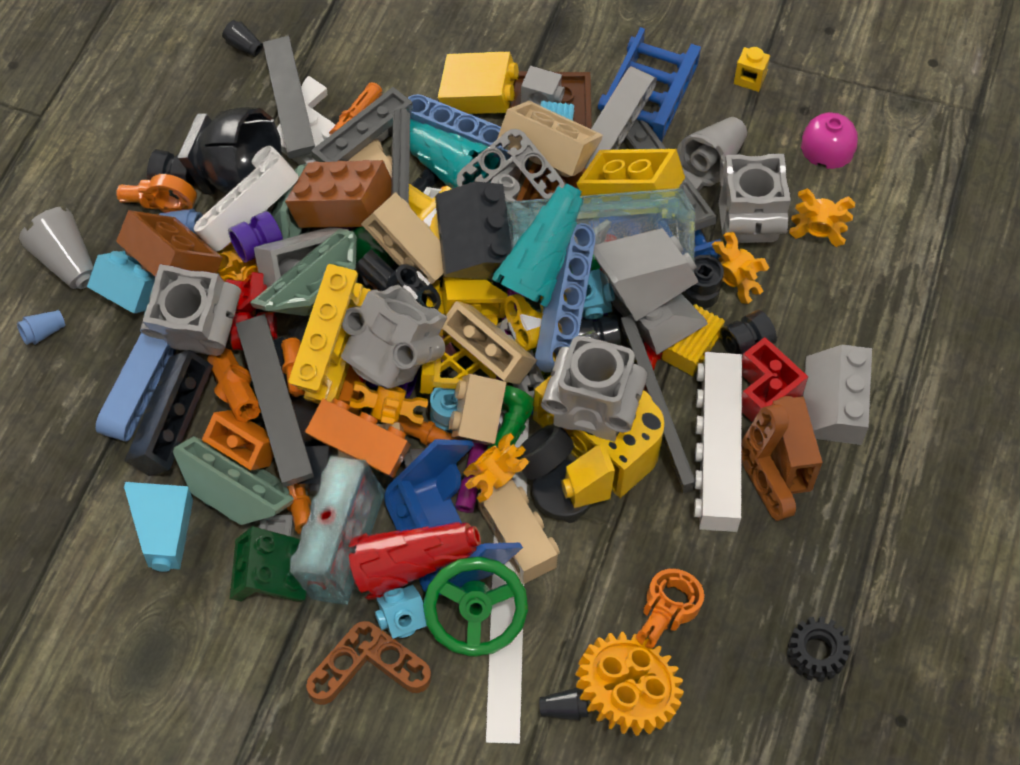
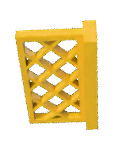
M436 280L431 285L437 290L441 298V305L438 311L444 314L442 287H440V280ZM427 296L426 305L433 307L431 298ZM488 318L495 325L498 324V318ZM441 329L439 336L441 338L442 335L445 336L443 338L445 346L452 342L460 351L451 357L444 352L440 359L422 365L420 393L431 394L433 388L436 387L456 389L458 381L462 380L463 376L473 374L480 368L491 379H496V374L446 331ZM465 355L475 363L466 370L456 362ZM449 366L459 374L454 378L440 377V372Z

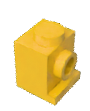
M744 47L737 62L733 84L759 92L768 71L770 55L765 54L758 47H751L750 49ZM745 71L757 74V78L754 79L743 74Z

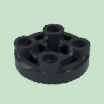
M564 460L549 473L534 479L532 489L533 502L535 507L546 516L574 523L590 509L592 504L574 508L571 498L565 497L561 480L565 479L566 466L574 461Z

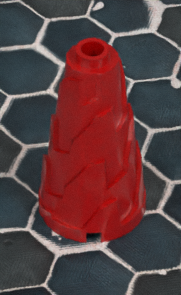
M460 522L368 535L365 533L353 537L349 544V547L356 546V552L349 554L352 575L361 593L370 592L365 597L366 599L380 598L384 596L385 592L403 587L411 581L422 578L458 559L468 558L476 551L477 546L481 544V538L476 526L471 527L469 523L460 524Z

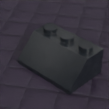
M475 181L436 194L435 203L444 277L492 280L495 271L512 251L503 184Z

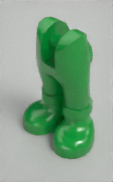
M512 386L505 387L501 411L505 413L503 423L497 432L495 444H490L487 450L493 446L498 448L500 439L509 433L514 436L510 445L516 444L520 435L523 434L526 428L524 424L534 408V399L529 394Z

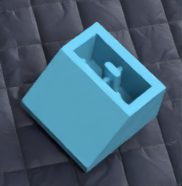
M112 251L111 253L97 256L87 287L130 312L138 313L146 311L155 276L142 269L141 264L136 259L128 256L125 251Z

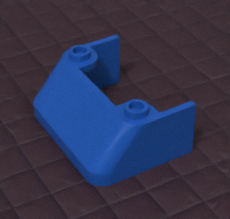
M435 439L388 485L385 492V504L397 530H412L428 526L430 528L440 523L445 525L460 522L462 524L451 498L458 492L461 485V475L456 463L474 446L472 440ZM520 542L484 543L477 546L476 551L468 558L480 556L505 564L523 547ZM444 567L419 578L425 592L429 583L440 569ZM482 570L465 571L448 581L461 588L469 581H479L494 573Z

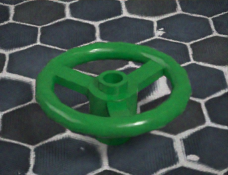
M479 556L458 559L440 569L427 587L423 609L426 625L437 642L454 653L475 657L494 654L513 642L524 627L528 613L526 589L514 571L500 561ZM482 570L494 573L507 584L490 590L485 583L473 580L465 583L460 588L448 580L461 572ZM439 593L459 603L461 615L468 620L467 642L454 638L444 630L439 622L436 608ZM514 597L515 611L510 625L501 635L488 642L480 643L481 621L489 617L492 605Z

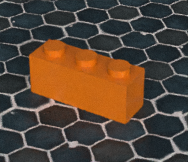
M333 398L332 402L322 399L305 433L394 478L411 446L404 439L406 433L392 426H389L388 430L377 426L378 419L367 413L361 412L357 416L349 412L350 405L339 399Z

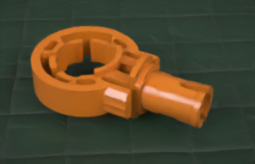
M158 174L153 176L151 180H141L137 186L119 185L117 188V199L120 200V203H140L143 208L159 209L166 213L193 209L197 193L189 183L179 177ZM169 190H172V193L177 195L179 199L170 196Z
M665 569L653 577L647 591V604L643 612L648 616L652 609L653 611L636 635L641 645L649 636L650 639L645 647L654 648L673 618L675 619L671 630L675 631L680 624L687 623L698 615L704 601V590L700 582L693 575L680 569ZM665 585L668 588L675 587L687 595L689 602L683 604V602L672 601L662 590H664Z

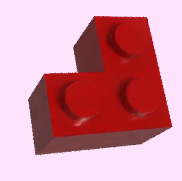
M766 337L743 353L742 376L751 385L743 391L741 412L753 422L759 411L763 407L772 405L774 400L784 396L796 398L803 395L808 376Z

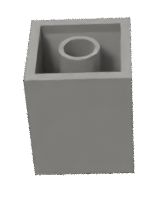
M663 228L594 246V257L635 321L640 320L698 283L693 272L697 268L693 259L688 253L681 254L684 249L674 235L669 238Z

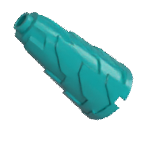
M410 119V152L448 187L452 189L459 187L457 175L460 170L489 146ZM490 153L485 158V166L488 169L494 170L498 168L499 159L493 156L495 153ZM477 163L474 167L479 171L472 176L466 173L464 175L466 181L463 185L475 182V179L480 174L483 175L484 179L489 174L484 172L480 164Z
M566 183L563 188L557 187L547 204L542 206L530 227L519 238L511 253L495 271L492 280L500 282L502 276H504L501 282L502 285L538 302L540 296H543L540 304L548 307L552 300L557 277L565 260L568 244L577 225L576 220L584 199L580 198L582 191Z

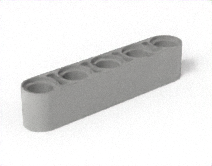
M632 66L628 68L591 128L603 134V137L584 168L587 169L599 150L619 149L651 96L656 85V77Z

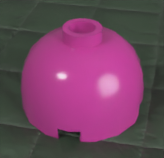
M833 112L822 113L810 120L802 136L801 149L804 156L814 165L821 163L827 165L826 168L828 169L840 168L850 163L857 150L858 133L853 122L846 116Z

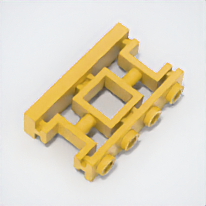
M328 264L289 378L291 385L305 391L304 399L320 404L322 399L332 402L333 398L339 399L350 365L341 358V354L351 336L344 330L342 322L346 310L362 305L368 291H371V289L363 288L362 284L356 283L358 273L355 270L333 264Z

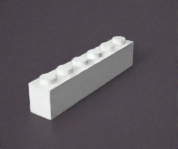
M705 352L703 363H698L696 375V380L702 381V389H697L696 407L701 408V416L696 417L695 433L701 434V443H696L695 461L700 462V471H695L694 488L700 489V499L695 498L694 517L699 518V529L737 532L741 520L742 354Z

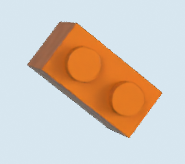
M232 410L213 413L202 438L204 442L249 470L270 466L274 454L267 430L251 420H248L246 423L236 420Z

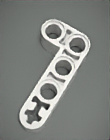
M266 146L255 154L252 164L256 169L195 224L194 231L213 250L219 251L231 242L228 234L230 227L243 221L249 224L251 217L266 211L298 180V174L272 146Z

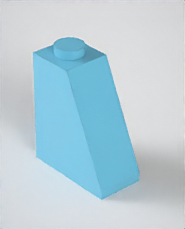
M125 482L124 489L148 567L161 572H166L170 569H180L193 504L189 487Z

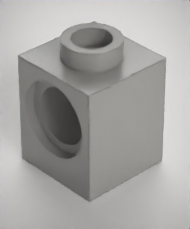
M530 66L521 85V104L531 101L541 105L543 100L560 103L565 91V87L561 86L562 75Z

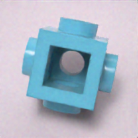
M600 269L590 271L582 313L583 318L598 319L603 317V313L612 312L611 301L615 300L611 283H608V278Z
M414 585L403 589L396 588L385 592L383 597L376 598L380 609L375 611L377 622L381 630L387 629L392 639L408 637L414 634L417 629L427 626L423 601Z

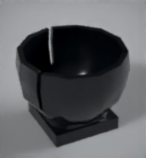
M241 107L221 111L213 120L210 119L207 113L197 114L178 155V159L204 194H214L217 188L227 195L256 169L252 164V159L262 148L272 146L282 156L281 138L274 120H271L272 117L262 108Z

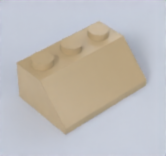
M531 101L507 109L498 135L499 138L511 129L521 130L549 164L555 168V171L565 177L574 176L584 169L603 137V134ZM512 135L509 137L510 145L505 149L509 151L515 147L519 150L522 147L520 141L523 138L521 136L515 138ZM529 158L532 162L542 165L539 158Z

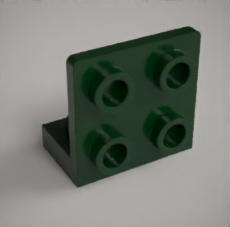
M253 526L235 540L229 599L242 602L254 592H259L296 602L304 601L306 598L309 541Z

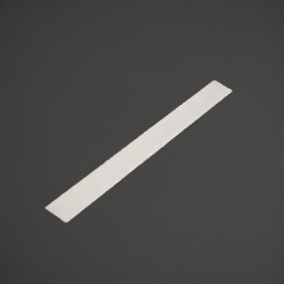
M502 411L500 414L498 430L503 423V417L505 414ZM529 418L524 424L526 428L523 434L520 435L515 444L516 448L520 447L528 439ZM521 471L516 472L512 479L516 486H521L527 494V478ZM494 536V543H498L497 539ZM509 561L504 564L509 569L515 572L514 568L512 567ZM492 575V589L507 584L497 575ZM514 597L492 605L490 640L501 635L512 622L515 611ZM523 629L510 645L494 654H489L486 743L520 744Z

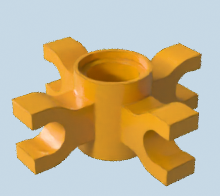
M808 188L798 191V197L803 202L796 204L795 209L800 214L792 215L791 220L797 226L790 228L789 233L797 239L809 232L816 237H828L835 247L844 245L846 239L840 233L847 232L848 226L845 222L853 220V215L848 209L854 208L855 202L848 196L835 204L828 199H816Z
M727 232L723 235L727 242L726 247L721 241H715L712 246L715 252L721 255L719 261L724 270L723 281L730 287L737 286L740 302L749 304L752 301L749 296L750 289L752 294L760 295L764 292L761 285L754 281L758 278L756 273L767 271L769 266L765 258L755 259L747 250H739L735 233Z
M354 382L353 389L362 391L364 397L360 400L350 398V407H371V415L380 419L381 422L392 425L394 422H398L400 415L407 416L414 423H423V416L414 414L413 409L416 406L427 408L428 399L421 397L407 399L405 398L406 390L397 386L393 388L378 386L377 391L369 389L363 383Z
M511 433L504 435L500 439L498 448L493 446L486 450L476 462L469 464L463 472L467 477L475 475V477L470 478L466 482L465 486L468 489L475 486L478 490L481 489V493L477 497L480 503L489 499L493 493V486L495 489L502 487L516 472L522 471L529 463L526 458L516 459L523 455L526 449L523 446L516 448L514 444L510 445L511 440L514 438Z

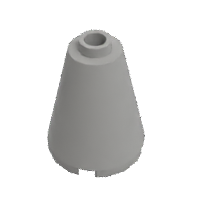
M729 117L686 136L678 144L677 148L681 165L688 172L703 180V186H712L720 182L721 162H725L726 155L738 154L747 137L745 124L738 118Z
M55 207L37 215L31 220L34 225L28 231L24 227L20 233L19 240L22 246L70 288H86L94 266L71 211L66 208V211H63L61 207Z

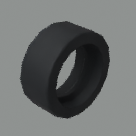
M554 423L538 430L521 444L526 451L516 459L526 458L529 461L521 472L527 479L531 480L549 473L571 453L574 447L573 440L562 427L555 426Z

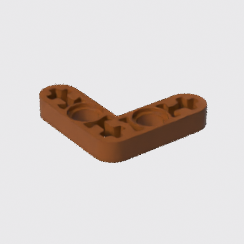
M780 404L763 407L741 441V463L767 510L775 520L792 517L796 512L794 497L770 456L789 425L788 414Z
M362 621L355 624L310 675L306 687L309 698L314 703L319 705L328 704L337 697L361 667L369 661L407 691L420 693L429 687L431 671L425 661L398 641L392 639L390 635L375 624ZM361 633L365 636L371 633V642L363 641L359 645L358 651L361 655L358 656L354 651L360 642L358 635ZM386 650H395L399 653L400 658L394 664H386L381 660V656ZM347 655L353 659V664L349 669L339 670L334 666L335 660L339 656ZM406 660H409L407 668L413 673H417L419 670L422 671V681L419 679H415L413 682L410 681V673L403 668ZM329 669L334 675L327 684L329 691L327 693L320 691L317 694L315 685L317 683L321 685L326 683L329 679V673L327 672Z

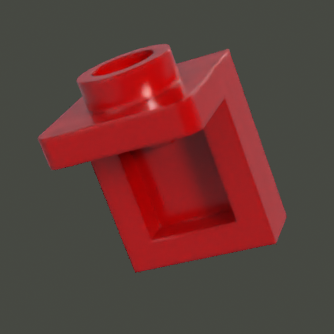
M251 272L244 281L231 279L225 281L241 289L236 311L252 313L256 309L250 302L267 289V285L263 284V273Z

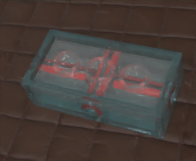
M331 456L327 468L322 472L321 485L317 496L312 499L311 512L307 524L302 527L298 549L293 554L290 562L291 573L312 600L348 605L355 584L350 567L349 554L356 552V546L349 547L350 541L353 537L365 533L371 535L385 495L383 487L366 460Z

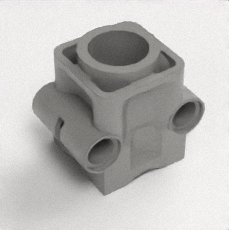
M767 154L763 156L726 155L725 162H721L720 166L721 192L718 203L723 239L726 241L723 236L725 233L734 232L738 243L775 242L780 234L787 233L788 209L791 202L786 179L784 154Z
M160 264L140 332L152 338L163 339L173 349L191 350L195 353L218 356L226 348L241 289L234 284L224 282L220 275L216 273L189 271Z
M400 285L391 286L384 291H378L377 289L368 291L362 305L346 310L342 326L351 336L341 354V358L352 365L353 370L359 376L378 386L393 388L411 382L420 365L436 361L444 355L445 343L439 336V333L447 316L435 308H427L420 305L413 295Z
M576 336L573 338L570 347L560 348L541 406L545 411L554 414L555 426L569 430L585 431L599 438L615 442L618 432H628L632 428L639 405L638 401L641 399L648 373L643 367L634 364L635 354L630 348L586 336Z

